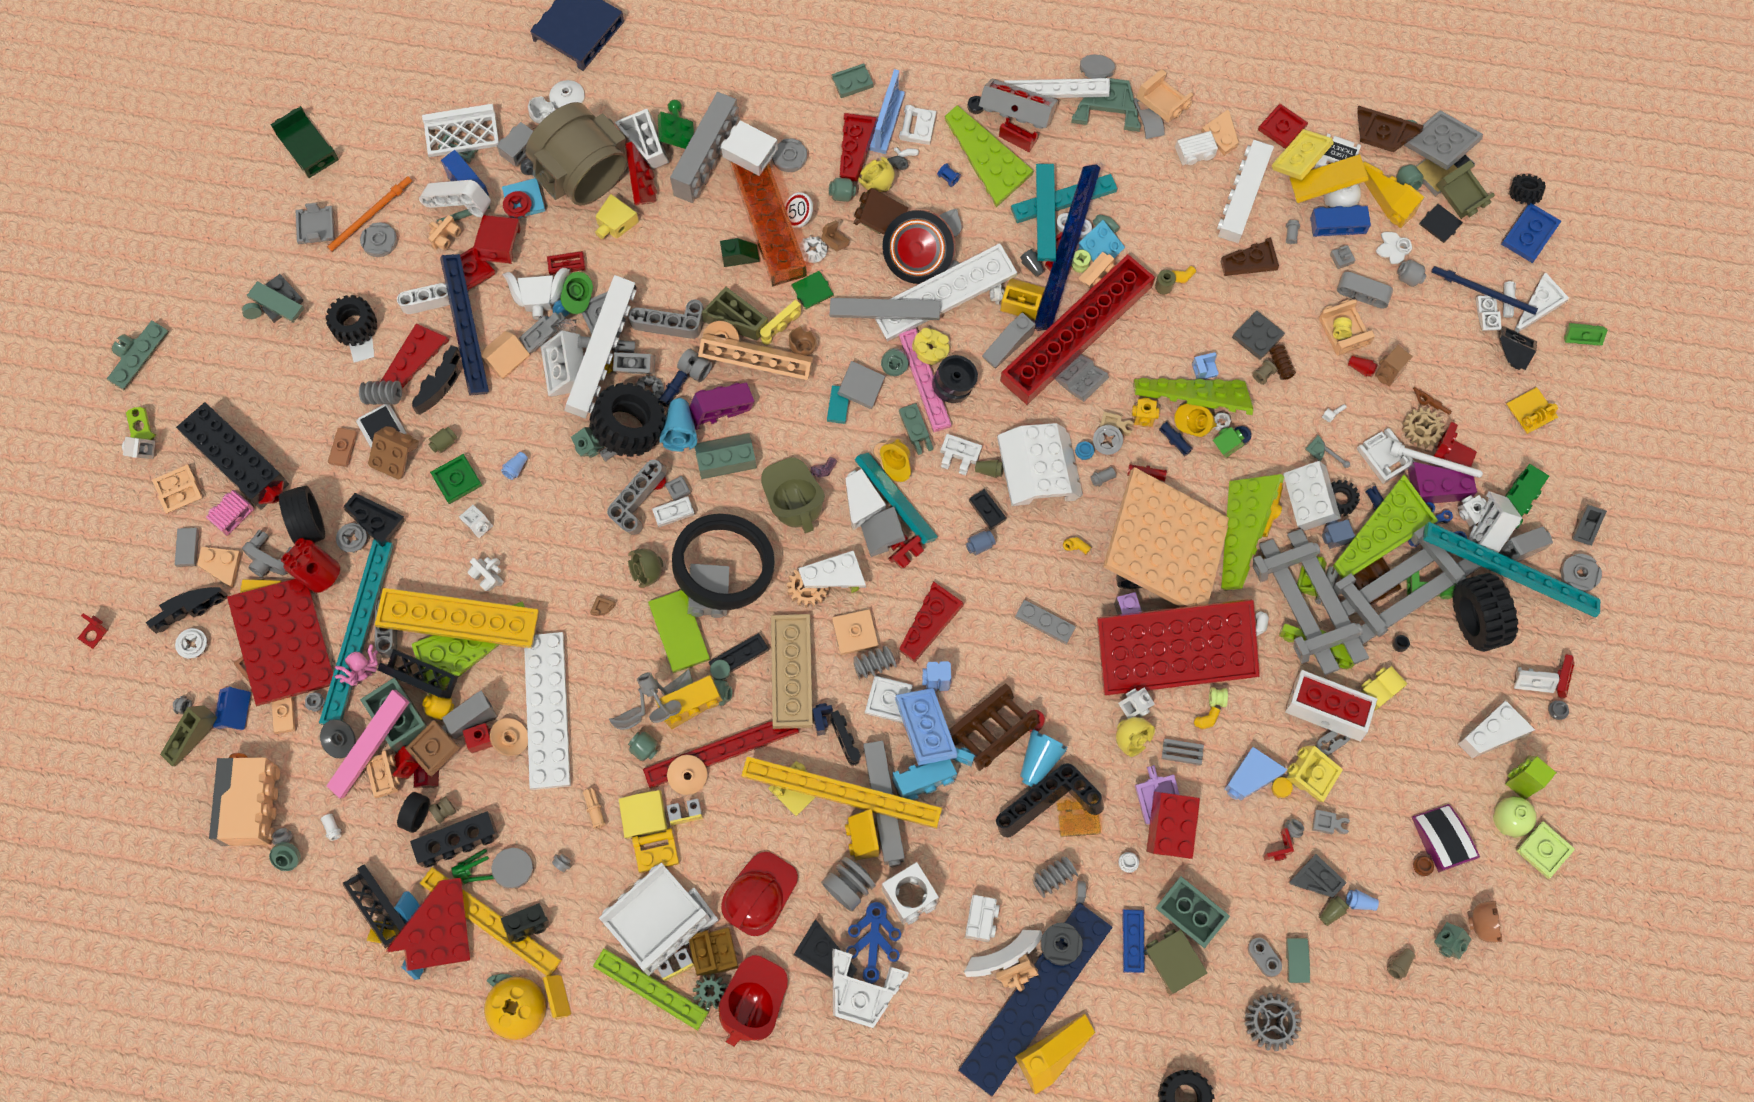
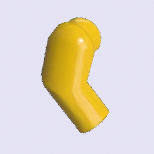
M1189 266L1185 271L1172 270L1176 277L1175 282L1186 283L1196 273V269L1193 266Z
M1078 537L1069 538L1063 542L1065 550L1079 549L1085 555L1092 548Z
M1211 707L1208 716L1196 717L1194 719L1195 727H1199V729L1213 727L1219 716L1220 709Z

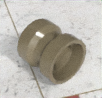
M446 796L441 798L438 804H432L428 807L439 824L448 815L452 816L457 813Z

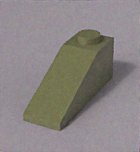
M205 705L187 707L160 755L172 767L176 766L208 734L217 717Z

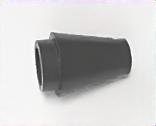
M1032 249L1021 255V263L1036 277L1045 272L1041 262L1037 261V253Z

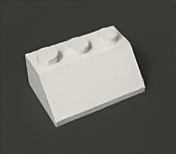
M562 330L540 346L548 396H558L571 392L584 357L582 347H578V337L580 334Z

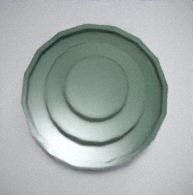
M895 348L887 350L881 359L883 371L890 376L902 375L908 368V358L904 351Z
M280 842L271 849L269 859L275 868L281 871H291L299 864L301 855L298 848L293 844Z

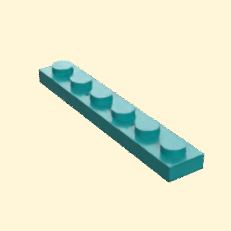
M1108 174L1055 191V211L1116 193L1118 188L1112 175ZM1036 197L1011 205V211L1016 223L1037 217Z

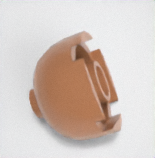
M1486 901L1478 904L1473 909L1472 917L1468 918L1470 930H1474L1476 936L1482 941L1491 943L1502 942L1496 901Z

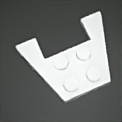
M833 949V1016L874 1028L888 1007L887 1004L893 995H896L900 989L899 986L907 978L909 972L889 967L884 987L848 977L847 972L853 954Z

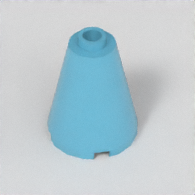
M676 398L670 402L664 422L665 426L660 434V443L662 442L663 447L668 450L682 452L684 448L689 447V450L693 449L697 445L698 437L689 403L682 398Z
M1033 729L1020 777L1023 778L1022 782L1030 787L1041 782L1065 754L1068 747Z

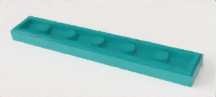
M1036 164L1037 261H1056L1054 164Z
M870 453L858 455L854 459L915 535L920 537L923 544L933 542L938 538Z

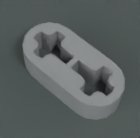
M1331 731L1320 738L1315 747L1328 756L1344 746L1350 738L1344 736V740L1341 738L1335 741L1334 738L1337 737L1338 733ZM1321 742H1323L1324 744H1327L1328 742L1332 743L1328 747V750L1321 749V746L1323 745Z

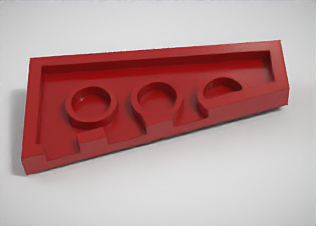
M844 113V135L839 175L840 178L858 181L878 119L872 116Z
M415 324L381 381H399L403 388L413 378V375L418 370H421L431 357L438 353V349L443 344L446 345L449 342L448 337Z
M933 581L920 611L915 616L912 627L909 628L899 648L900 652L913 662H916L964 606L963 602Z

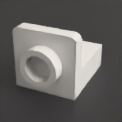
M474 505L459 516L461 521L478 538L493 527L486 516Z

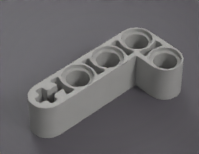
M691 300L686 305L685 314L633 308L629 311L628 317L631 327L638 331L695 339L700 335L702 329L703 305L699 300ZM695 309L699 310V311L696 312V313H693V312H692V311L695 310ZM672 323H677L676 326H670ZM689 326H696L693 329H688Z
M657 460L648 461L608 507V516L629 534L637 535L641 532L642 522L633 513L665 477V466ZM646 480V486L644 488H640V483ZM634 495L633 501L628 503V497ZM621 509L620 516L615 517V512ZM635 521V526L629 529V523Z

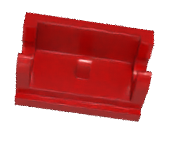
M1006 118L1005 124L1002 123L1000 125L999 137L1030 152L1038 140V133L1034 131L1031 134L1010 123V118Z

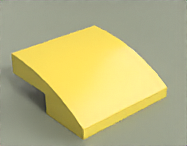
M661 790L619 799L624 838L629 839L635 836L650 835L667 830Z

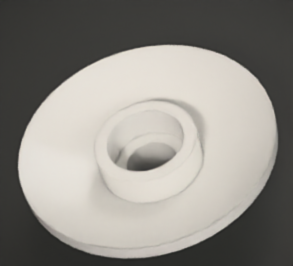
M571 80L558 82L552 87L549 94L550 101L556 109L573 102L583 103L585 97L582 86Z

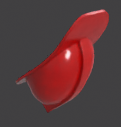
M761 852L755 855L723 896L721 910L724 918L747 935L761 936L767 933L775 925L797 884L798 875L796 869L771 852Z
M752 955L739 965L719 1003L720 1023L722 1028L728 1033L726 1043L735 1047L740 1040L759 1041L767 1038L773 1032L788 985L787 974L782 967L759 955Z

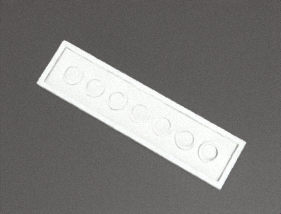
M999 243L891 299L941 301V315L1016 277L1017 271ZM875 319L887 342L898 337L901 333L929 321Z
M564 633L537 634L534 636L532 649L524 648L530 790L570 787Z

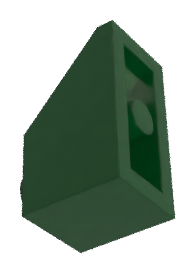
M739 238L720 241L724 267L760 262L757 244Z

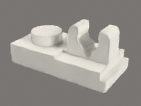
M1518 667L1514 689L1554 693L1559 682L1558 673L1534 672L1531 668L1525 671Z

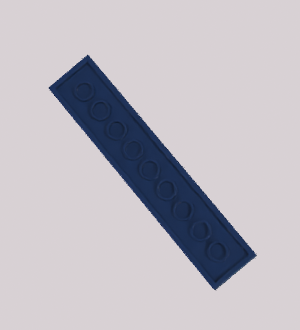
M1080 902L1065 921V923L1072 925L1082 938L1083 947L1080 955L1074 962L1060 966L1045 959L1042 953L1034 964L1038 969L1039 975L1029 978V982L1024 983L1025 989L1023 991L1016 989L958 1070L991 1097L1017 1063L1015 1056L1027 1049L1113 928ZM1061 938L1059 942H1056V946L1063 950V947H1067V943H1064V939Z

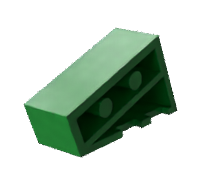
M1531 464L1516 478L1505 495L1521 517L1523 514H1528L1533 506L1531 504L1532 501L1539 497L1542 492L1541 488L1549 478V475ZM1521 519V521H1520L1519 525L1516 527V529H1518L1519 526L1522 524L1523 519Z

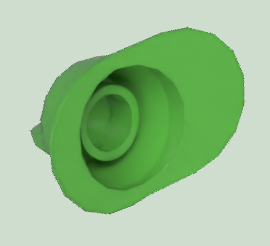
M574 272L566 278L560 300L562 306L569 313L580 314L587 309L593 291L592 280L588 275L583 272Z

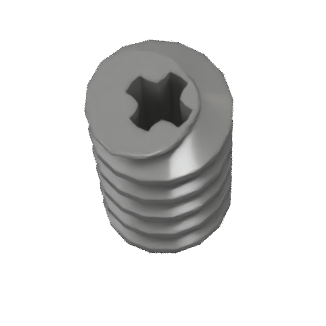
M368 381L366 384L363 382L359 387V397L361 402L366 405L397 404L402 397V385L399 381Z
M886 645L883 646V652L877 648L875 655L872 651H869L868 658L864 653L861 654V660L857 656L853 657L854 668L859 680L861 674L868 678L869 671L874 676L875 669L882 673L883 666L890 670L891 663L897 668L893 653Z
M1063 856L1061 857V862L1056 860L1054 866L1049 864L1047 866L1048 871L1041 869V875L1034 873L1033 883L1040 895L1045 898V890L1052 894V886L1059 890V882L1065 886V878L1072 882V874H1075L1077 877L1078 874L1071 861Z

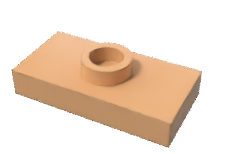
M293 697L272 702L273 732L275 734L295 731Z

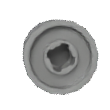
M691 348L687 349L680 357L677 368L685 374L690 373V377L697 382H702L709 374L712 362L706 358L698 357L699 354Z

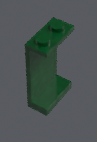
M301 106L270 124L277 137L308 178L339 160L334 149L320 135Z

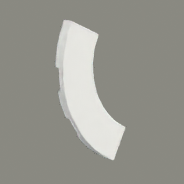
M1022 930L1020 935L1002 950L986 956L971 957L964 971L966 977L990 975L991 971L1002 967L1005 970L1018 963L1020 957L1026 953L1029 954L1042 938L1041 930Z

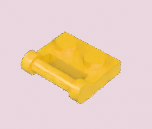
M672 828L667 829L665 832L644 837H632L639 873L648 872L652 867L660 863L665 867L679 864ZM668 839L669 845L641 851V845Z

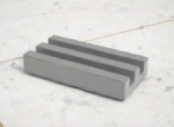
M1164 739L1161 759L1201 766L1204 745ZM1167 745L1177 746V747H1184V748H1190V749H1196V750H1198V752H1197V751H1191V750H1184V749H1178V748L1167 747ZM1166 752L1197 756V759L1167 755Z

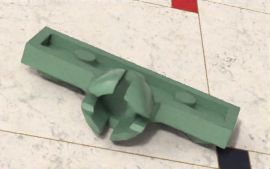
M151 320L137 339H132L126 334L120 335L117 338L119 343L115 341L111 349L121 360L108 376L107 381L124 391L167 335L168 330Z

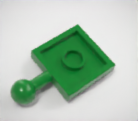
M674 99L668 103V110L672 114L660 111L658 115L659 141L686 149L694 135L693 121L679 117L682 105L680 101Z

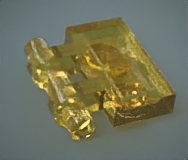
M1071 800L1056 804L1057 811H1065L1066 813L1064 816H1058L1060 837L1101 834L1099 814L1092 815L1079 802H1071ZM1083 809L1084 814L1073 815L1072 810Z

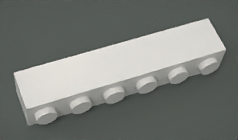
M1253 140L1252 145L1247 146L1244 156H1247L1246 161L1242 160L1239 168L1242 171L1241 175L1237 174L1233 184L1236 185V189H1231L1228 200H1231L1230 205L1226 204L1223 214L1226 215L1225 219H1220L1217 227L1220 230L1218 237L1239 244L1274 146L1257 140Z

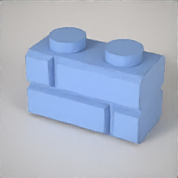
M941 661L939 664L938 662H928L926 668H923L922 685H926V689L934 688V691H937V689L939 691H948L950 689L951 663L949 661Z

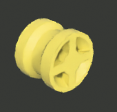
M1345 317L1334 320V338L1338 340L1350 338L1352 336V330L1350 329L1352 328V321Z

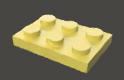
M1303 129L1272 164V168L1274 171L1302 180L1334 144L1333 139Z

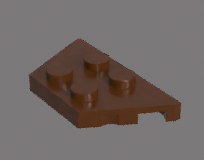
M1362 106L1357 108L1359 138L1362 143L1395 152L1423 131L1424 125Z

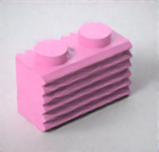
M232 490L231 493L224 495L220 504L209 510L206 518L228 536L254 508L235 490Z

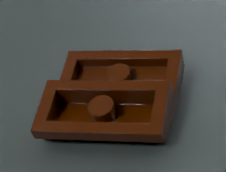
M1383 557L1353 575L1356 579L1354 585L1358 590H1361L1390 571ZM1398 584L1369 604L1372 605L1402 589L1401 586Z

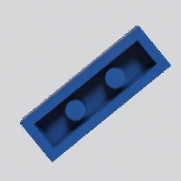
M1368 206L1318 207L1313 210L1310 217L1313 237L1367 234L1371 226Z

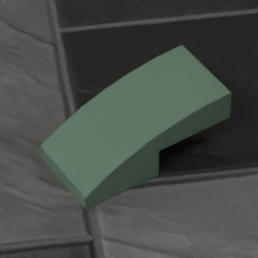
M1286 938L1287 981L1289 983H1310L1308 939Z

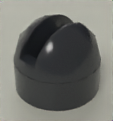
M1403 635L1397 636L1393 640V649L1397 652L1406 651L1410 646L1409 639Z

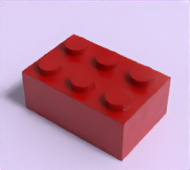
M1154 791L1146 852L1193 859L1200 798Z

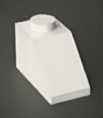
M125 437L122 443L124 456L153 459L155 440Z

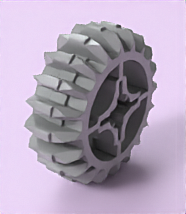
M1272 993L1267 994V999L1264 995L1259 996L1260 1001L1254 999L1252 1001L1254 1006L1249 1005L1247 1007L1252 1012L1245 1014V1017L1249 1018L1250 1021H1246L1244 1025L1251 1026V1029L1246 1031L1247 1034L1254 1033L1255 1036L1251 1040L1254 1042L1259 1039L1258 1047H1262L1266 1043L1265 1050L1267 1051L1271 1049V1046L1274 1051H1278L1279 1045L1282 1050L1287 1049L1286 1043L1291 1046L1294 1044L1291 1038L1298 1039L1299 1037L1294 1031H1301V1027L1296 1026V1023H1300L1302 1020L1295 1018V1015L1300 1013L1299 1010L1293 1012L1292 1008L1295 1004L1287 1005L1288 998L1285 997L1281 1001L1280 994L1273 998ZM1264 1006H1277L1281 1011L1274 1014L1270 1010H1266ZM1259 1011L1264 1021L1260 1029L1257 1023ZM1285 1016H1287L1289 1024L1287 1033L1282 1023ZM1279 1017L1276 1020L1277 1023H1275L1277 1024V1026L1274 1025L1267 1028V1026L1270 1025L1269 1022L1271 1021L1269 1020V1018L1273 1019ZM1271 1030L1282 1038L1278 1040L1270 1039L1264 1034Z

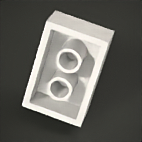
M1317 461L1283 473L1298 527L1306 531L1341 519L1326 465Z

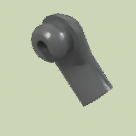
M900 156L887 159L892 167L900 170L908 168V161Z

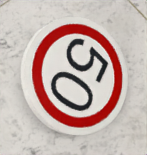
M801 192L795 193L788 198L784 205L783 218L789 227L797 229L808 223L813 212L811 198Z

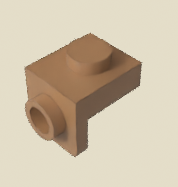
M836 220L827 223L823 227L821 240L835 251H839L847 247L850 240L837 231L839 222Z

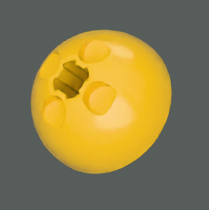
M509 977L498 982L489 991L484 1004V1015L490 1029L498 1036L509 1040H519L533 1034L542 1024L546 1014V999L541 988L532 980L524 977Z

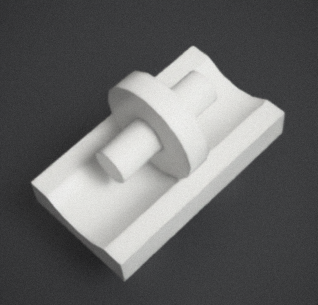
M474 557L471 559L470 563L472 566L467 573L474 579H478L483 575L485 578L480 583V586L485 591H491L495 586H502L504 581L497 575L501 572V569L498 567L500 565L498 558L491 560L487 557L484 561L482 559L477 560Z

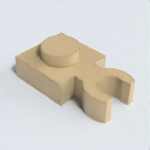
M1104 412L1100 427L1107 424L1116 426L1123 435L1130 436L1132 431L1127 430L1125 427H1133L1134 422L1131 420L1123 422L1121 421L1122 416Z

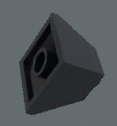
M1503 326L1500 340L1508 363L1517 370H1526L1536 353L1537 341Z

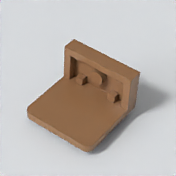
M386 426L374 433L368 465L399 480L404 475L408 453L418 448L419 441L411 435L403 434L396 431L393 427Z

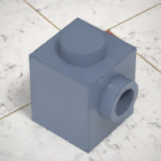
M1335 520L1327 524L1322 533L1324 543L1328 544L1329 549L1351 543L1355 535L1349 520L1341 522Z

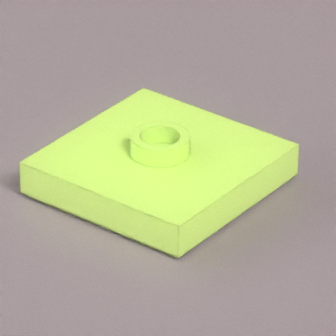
M1542 821L1516 851L1547 879H1550L1575 848Z

